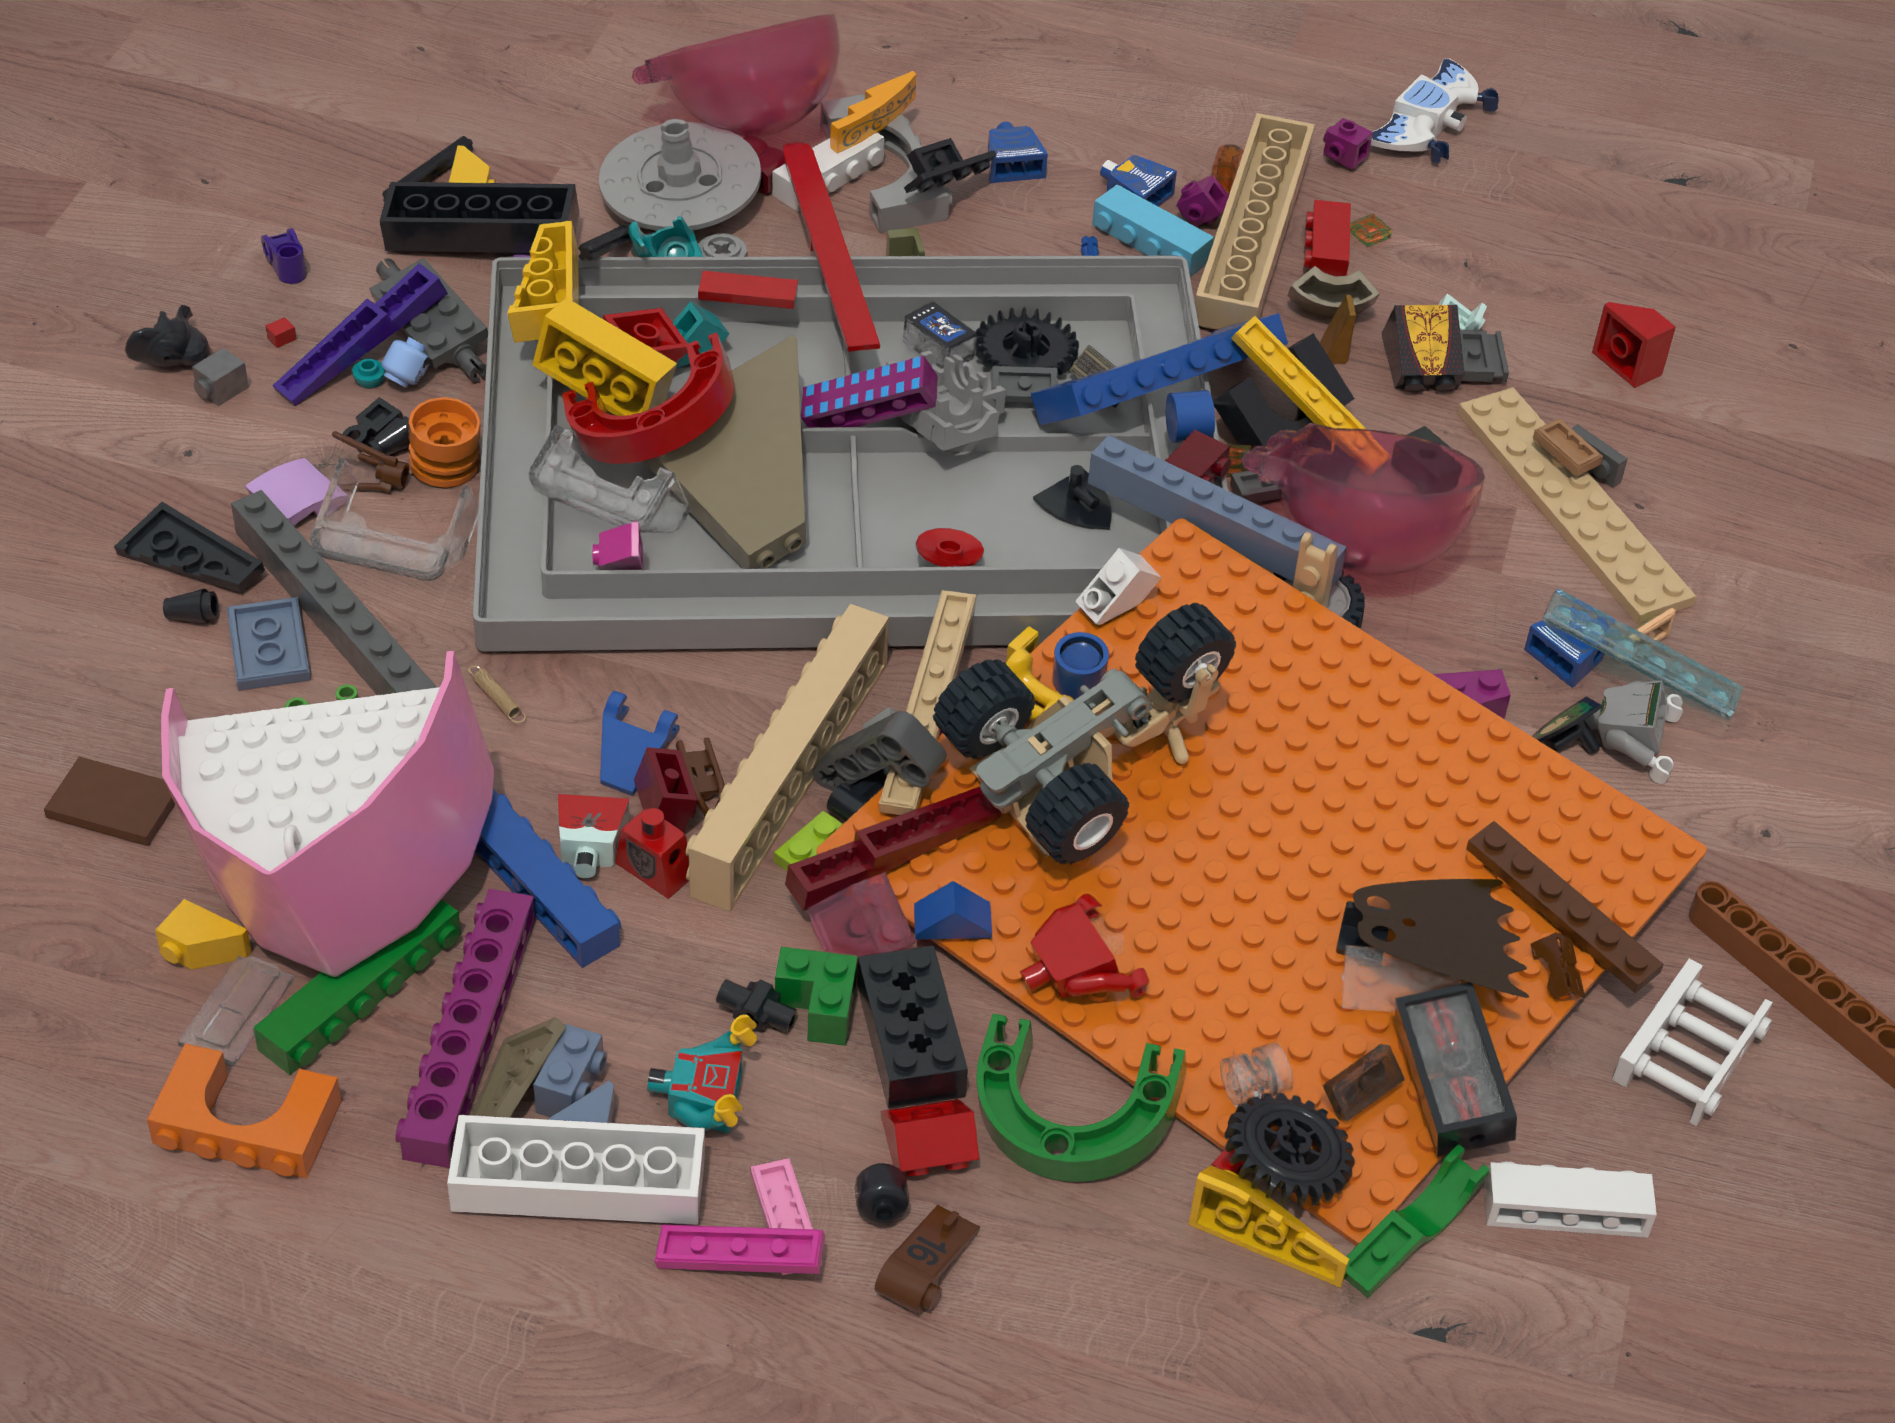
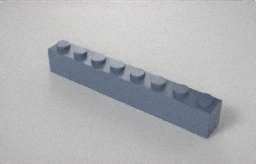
M1110 435L1091 453L1088 484L1170 523L1179 518L1186 519L1254 563L1293 582L1300 541L1307 531L1314 535L1312 545L1326 551L1331 543L1338 546L1331 588L1341 577L1347 547Z

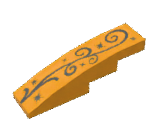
M911 71L865 90V100L849 106L848 116L831 123L830 148L838 154L866 140L897 118L915 99L917 74Z

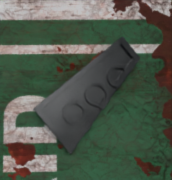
M164 502L155 507L114 546L119 556L240 593L265 571L262 561Z

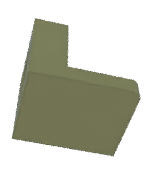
M918 228L887 230L886 256H925Z

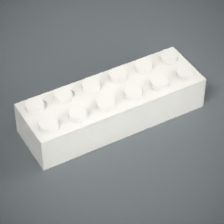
M459 1115L447 1182L451 1212L698 1225L705 1161V1128Z

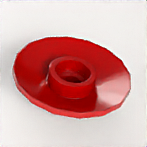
M951 528L927 530L918 536L915 545L919 555L940 567L973 566L981 561L984 554L982 543L977 538L964 531Z

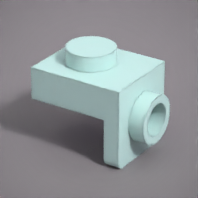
M1447 293L1438 304L1458 306L1460 330H1479L1485 322L1483 314L1487 306L1484 303H1481L1471 312Z

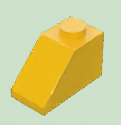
M457 146L449 183H496L495 179H491L490 166L465 146Z
M183 899L155 929L160 954L167 961L173 964L179 963L190 969L247 959L252 954L246 928L186 899Z

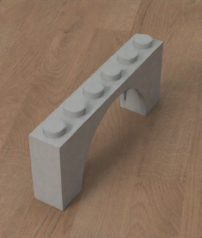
M865 94L821 102L820 127L827 139L830 138L831 123L848 116V107L865 100ZM901 113L886 127L877 132L884 137V149L898 156L908 167L907 172L895 182L879 189L870 190L869 215L879 233L948 220L949 207L952 206L951 192L948 188L945 189L944 185L938 187L935 184V186L923 193H919L918 190L906 193L904 190L907 184L918 177L906 155L914 149L920 148L921 142L918 135L913 134L908 118H904Z

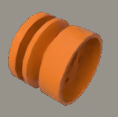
M433 398L418 404L411 412L409 418V465L412 473L424 483L444 488L459 486L471 480L478 472L480 464V419L478 413L469 404L454 398Z

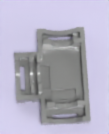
M931 351L920 353V356L926 357L938 375L936 407L898 417L911 427L913 426L917 429V432L929 441L934 442L942 451L996 436L999 414L1004 413L1006 389L1002 386H996L993 390H988V377L982 372L977 373L976 376L974 366L969 362L963 363V359L957 354L953 355L952 359L945 357L944 368L940 369L932 363L933 353ZM892 360L886 362V365L897 363L898 361Z

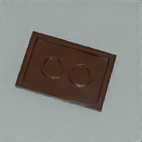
M79 756L45 806L44 812L46 818L148 846L175 805V802L164 779Z

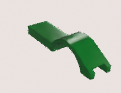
M1458 1144L1444 1158L1433 1180L1410 1205L1397 1212L1392 1210L1346 1256L1349 1258L1344 1279L1365 1297L1369 1298L1423 1243L1431 1241L1442 1233L1461 1213L1490 1174V1168L1485 1164L1475 1171L1461 1159L1465 1153V1149Z

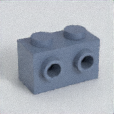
M565 1024L566 1028L551 1050L534 1083L536 1113L552 1117L591 1092L597 1076L602 1074L607 1062V1053L603 1052V1038L601 1034Z

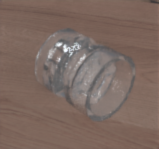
M1277 1042L1253 1048L1250 1056L1245 1052L1223 1058L1220 1062L1221 1078L1225 1090L1236 1107L1239 1104L1247 1103L1250 1097H1258L1260 1099L1264 1093H1269L1275 1097L1277 1093H1286L1293 1088V1076L1289 1061Z

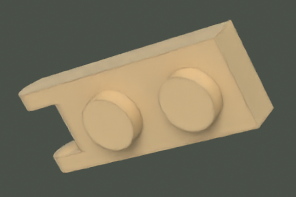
M1306 531L1300 541L1293 587L1327 608L1338 546L1331 543L1326 551L1312 545L1314 535Z

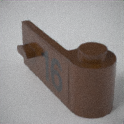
M937 1205L884 1263L875 1283V1292L917 1314H922L925 1309L931 1311L941 1296L942 1288L938 1287L941 1274L978 1234L980 1226L959 1216V1213L956 1211L951 1212Z

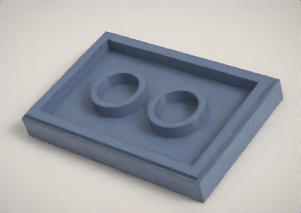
M298 597L227 607L238 691L310 680Z

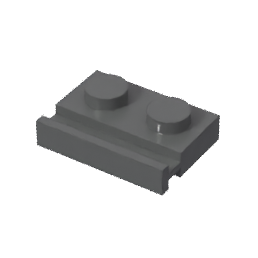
M1460 330L1465 373L1462 381L1493 382V378H1501L1502 382H1507L1509 370L1501 331H1496L1495 334H1487V331Z

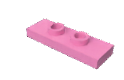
M790 1158L751 1166L750 1177L766 1227L813 1229Z

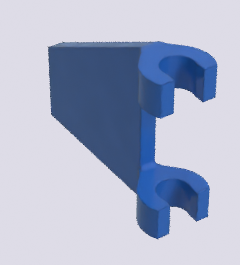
M614 690L608 697L603 711L600 782L602 785L634 796L637 791L634 778L646 748L663 749L669 741L676 737L679 732V725L674 723L678 719V714L664 710L658 719L655 731L653 733L622 721L629 710L628 706L623 705L627 695Z

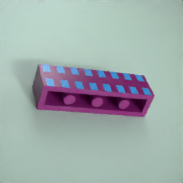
M920 356L803 387L801 419L808 428L859 427L936 407L938 375L926 357Z

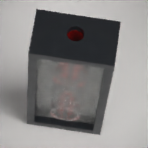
M1468 982L1395 998V1024L1437 1157L1448 1155L1458 1144L1465 1151L1516 1140L1517 1115L1473 983Z

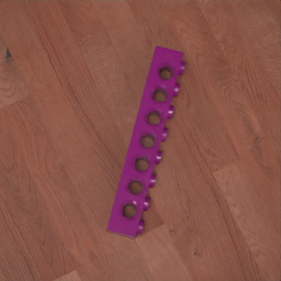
M488 889L484 903L479 902L477 904L474 915V931L468 932L464 941L463 953L465 956L463 961L457 962L454 967L452 978L454 986L452 992H446L443 998L441 1009L443 1017L440 1023L434 1024L430 1037V1045L432 1046L429 1055L424 1054L420 1062V1081L418 1086L411 1087L408 1095L407 1108L409 1111L406 1119L401 1118L397 1125L395 1140L401 1144L403 1160L450 1168L458 1116L468 1115L535 922L534 897L531 895Z

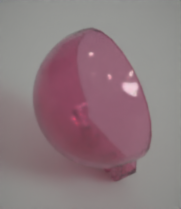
M832 13L681 47L645 60L644 65L634 68L632 78L638 85L667 80L678 101L702 123L718 129L732 131L742 137L750 135L760 137L775 134L796 125L806 118L827 94L835 77L839 61L840 38L836 17Z
M1309 423L1299 431L1280 430L1277 432L1278 434L1270 437L1266 443L1267 446H1255L1252 451L1246 452L1241 459L1243 467L1246 468L1245 470L1258 474V481L1278 485L1281 504L1287 519L1347 547L1343 564L1344 570L1373 576H1387L1409 572L1432 562L1447 552L1459 540L1473 519L1481 500L1485 480L1483 468L1474 459L1445 445L1393 432L1331 428L1314 423Z

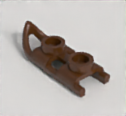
M704 738L705 750L686 752L683 741H677L676 749L682 751L698 800L697 805L704 816H706L709 808L704 800L711 799L715 793H719L717 806L725 786L710 738ZM712 768L713 775H706V769Z

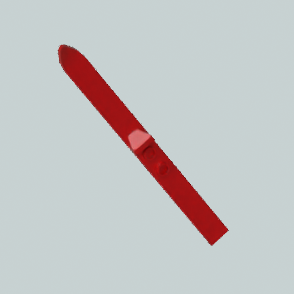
M786 143L783 145V159L809 234L810 251L815 252L847 351L880 349V341L814 151L807 143Z

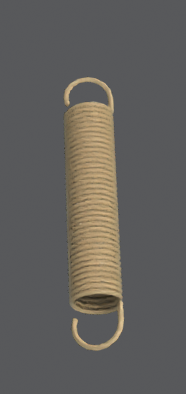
M470 666L468 668L473 680L511 721L520 723L526 719V715L523 712V720L514 721L511 719L520 713V706L485 669H481L478 666ZM476 667L480 670H478L474 675L470 671V668Z

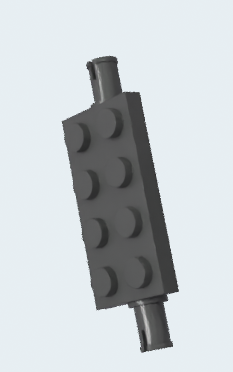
M390 258L384 259L390 268H387L380 261L376 272L384 280L369 288L376 302L418 263L440 279L448 294L400 329L407 337L426 346L424 353L430 357V364L434 368L447 362L461 367L474 382L480 381L475 371L484 379L486 377V364L478 358L476 349L480 342L488 338L487 327L424 258L403 270H400Z

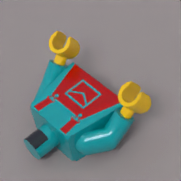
M740 1015L732 1022L731 1031L724 1033L713 1041L693 1048L678 1050L673 1071L650 1069L647 1091L668 1094V1115L686 1127L705 1128V1131L714 1129L730 1133L731 1127L735 1126L738 1122V1118L734 1113L743 1110V1106L737 1100L742 1076V1048H739L740 1042L745 1046H752L756 1043L757 1035L752 1029H755L757 1024L748 1015Z

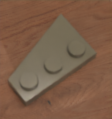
M554 1017L505 1038L471 1116L510 1118L566 1026Z

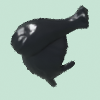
M181 305L175 318L171 320L167 317L166 312L160 311V316L154 328H143L133 331L125 346L128 358L137 362L165 368L181 364L194 366L211 354L206 336L189 323L188 320L193 316L190 307L186 305Z

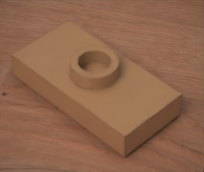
M1560 418L1534 431L1533 439L1576 477L1602 463L1603 456Z

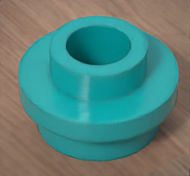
M363 359L353 366L352 374L359 386L375 388L382 383L385 377V370L380 361Z

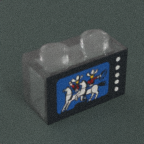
M931 302L905 316L903 342L919 354L931 351L933 353L932 363L940 369L944 368L945 357L952 359L953 355L957 354L963 359V363L974 359L977 333L935 302Z

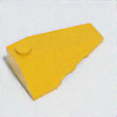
M1212 1165L1199 1173L1188 1225L1341 1288L1349 1262L1348 1257L1272 1198H1266V1194L1259 1188H1251L1252 1183L1250 1181L1240 1178L1232 1171L1221 1170Z

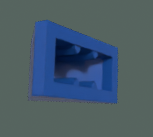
M954 881L948 883L914 903L915 940L992 938L990 902Z

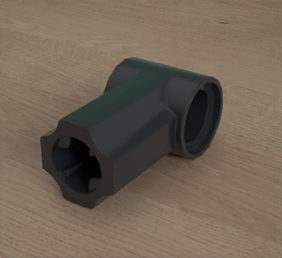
M890 766L852 785L842 783L837 786L827 801V810L846 822L884 787Z

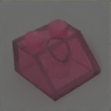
M886 872L853 884L807 909L825 952L864 956L906 950L916 943Z

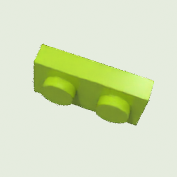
M822 811L774 852V863L787 871L788 865L817 855L818 846L833 834L842 823L825 811Z

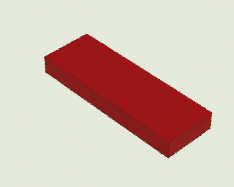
M703 271L698 289V300L794 309L798 291V280Z

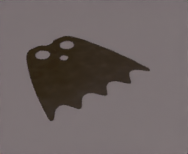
M1417 880L1367 886L1353 893L1354 906L1363 915V920L1358 923L1359 936L1370 946L1394 957L1456 979L1524 998L1529 997L1527 993L1511 984L1508 979L1509 974L1526 970L1527 967L1509 957L1503 949L1506 944L1519 941L1520 937L1503 929L1497 922L1500 916L1514 911L1512 907L1495 900L1490 895L1491 889L1503 884L1502 880ZM1372 896L1382 897L1390 903L1391 907L1387 911H1377L1367 904V899ZM1411 919L1416 925L1413 927L1406 926L1402 920ZM1377 926L1387 927L1395 933L1396 938L1390 942L1381 941L1373 936L1372 929Z

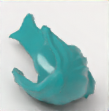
M681 216L673 220V226H667L649 235L642 233L636 221L629 225V235L633 243L631 250L633 257L703 256L693 230Z

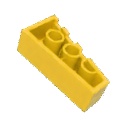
M572 221L541 224L538 228L530 250V261L528 264H525L522 271L523 280L520 286L517 285L514 293V304L509 306L507 312L514 343L539 340L545 315L565 298L579 305L578 247Z

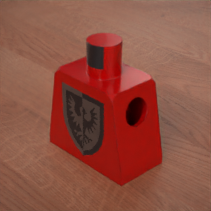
M657 808L643 810L620 831L615 863L669 899L689 882L686 879L689 867V856L686 855L687 837L681 830L664 820V814L661 810Z

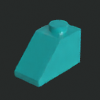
M691 301L673 322L688 344L694 341L699 342L701 348L698 350L700 354L713 348L708 337L709 335L717 333L723 343L730 334L715 314ZM688 353L676 362V368L690 364Z

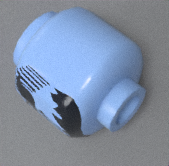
M408 337L406 342L394 340L381 363L383 369L386 370L384 376L405 388L409 384H419L431 362L430 357L424 353L426 346Z

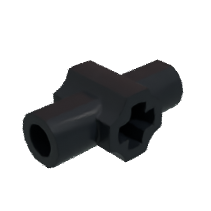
M725 979L716 997V1003L734 1010V1019L740 1015H748L757 1024L756 1028L752 1029L753 1032L755 1030H763L766 1024L788 1033L797 1015V1009L779 1002L780 994L776 992L772 984L763 980L758 982L750 981L746 988Z

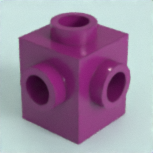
M1342 118L1334 126H1330L1326 130L1323 138L1325 142L1323 155L1353 170L1369 156L1373 132L1351 120Z
M1212 174L1198 182L1193 180L1186 184L1181 190L1182 195L1176 206L1181 215L1191 225L1195 227L1203 223L1208 225L1222 214L1229 195Z

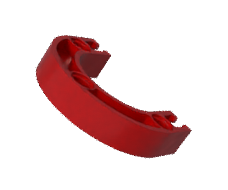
M714 333L708 336L713 348L701 354L698 350L701 348L698 341L686 344L691 365V372L687 382L670 399L647 411L625 416L607 414L606 407L594 382L584 385L588 393V398L577 402L575 399L577 394L574 390L562 393L567 421L583 452L599 462L611 464L635 463L674 451L710 428L729 406L735 388L730 361L718 334Z

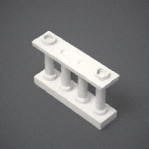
M1689 958L1620 1056L1612 1080L1627 1087L1635 1075L1640 1078L1645 1075L1696 1103L1689 1123L1697 1126L1705 1113L1710 1116L1714 1114L1722 1099V1095L1719 1094L1720 1090L1754 1039L1762 1040L1765 1037L1772 1023V1020L1767 1015L1773 1002L1765 999L1755 1015L1703 988V983L1698 981L1703 965ZM1686 1000L1691 1003L1695 1000L1744 1026L1746 1029L1740 1038L1736 1039L1685 1011L1686 1007L1683 1005ZM1669 1025L1673 1027L1679 1025L1724 1049L1729 1054L1721 1065L1669 1037V1032L1666 1029ZM1652 1050L1656 1052L1662 1050L1712 1077V1080L1706 1089L1703 1090L1651 1061L1652 1057L1649 1054Z

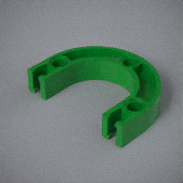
M992 1014L977 1064V1091L986 1130L993 1142L1010 1160L1029 1172L1049 1179L1068 1182L1094 1181L1119 1174L1133 1167L1146 1158L1160 1144L1172 1124L1186 1074L1185 1050L1174 1048L1170 1074L1164 1076L1153 1073V1071L1158 1070V1055L1160 1056L1161 1046L1146 1043L1133 1091L1126 1103L1116 1113L1094 1124L1084 1126L1060 1125L1050 1122L1033 1112L1024 1102L1019 1092L1033 1044L1031 1021L1019 1020V1034L1015 1044L1009 1046L1000 1043V1041L1004 1042L1006 1038L1005 1026L1008 1018L1004 1015ZM998 1067H1006V1069L1001 1071L994 1070ZM1152 1097L1162 1098V1099L1159 1100V1101H1150V1100H1148L1149 1098H1152ZM1055 1150L1065 1151L1064 1153L1059 1155L1051 1154V1152Z

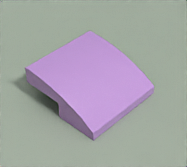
M306 458L277 466L245 485L250 495L262 490L293 526L311 512L320 518L345 499L344 494Z

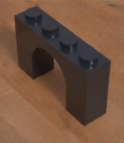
M1314 333L1287 348L1343 406L1355 399ZM1251 377L1232 386L1213 399L1215 409L1237 444L1249 447L1247 459L1252 467L1263 462L1267 466L1274 464L1284 457L1282 450L1287 448L1288 451H1291L1305 442L1303 435L1308 433L1309 436H1312L1320 431L1299 407L1294 421L1278 416L1269 407Z

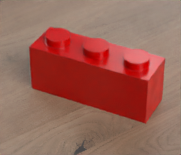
M1314 200L1313 211H1307L1305 219L1306 233L1303 268L1310 270L1316 266L1325 274L1336 277L1347 276L1350 257L1351 203Z

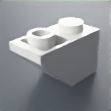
M1118 548L1075 602L1095 624L1101 625L1139 605L1162 577L1141 555Z

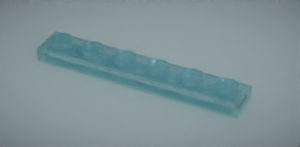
M1559 588L1551 596L1542 617L1543 621L1655 681L1662 680L1663 685L1727 719L1735 712L1744 688L1743 686Z

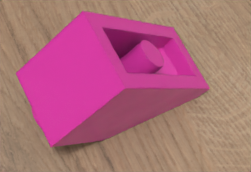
M631 522L599 533V544H593V565H599L600 570H643V539L639 522Z

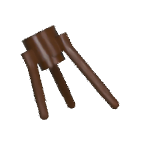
M337 431L332 432L334 438L368 454L360 453L358 454V459L377 466L375 477L381 480L380 483H333L335 487L339 490H370L391 493L393 487L398 489L404 488L410 470L408 463L398 461L396 457L386 455Z

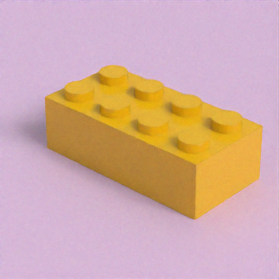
M565 298L544 317L532 366L588 398V393L584 385L594 382L606 410L616 416H625L647 411L666 401L677 363L570 299Z

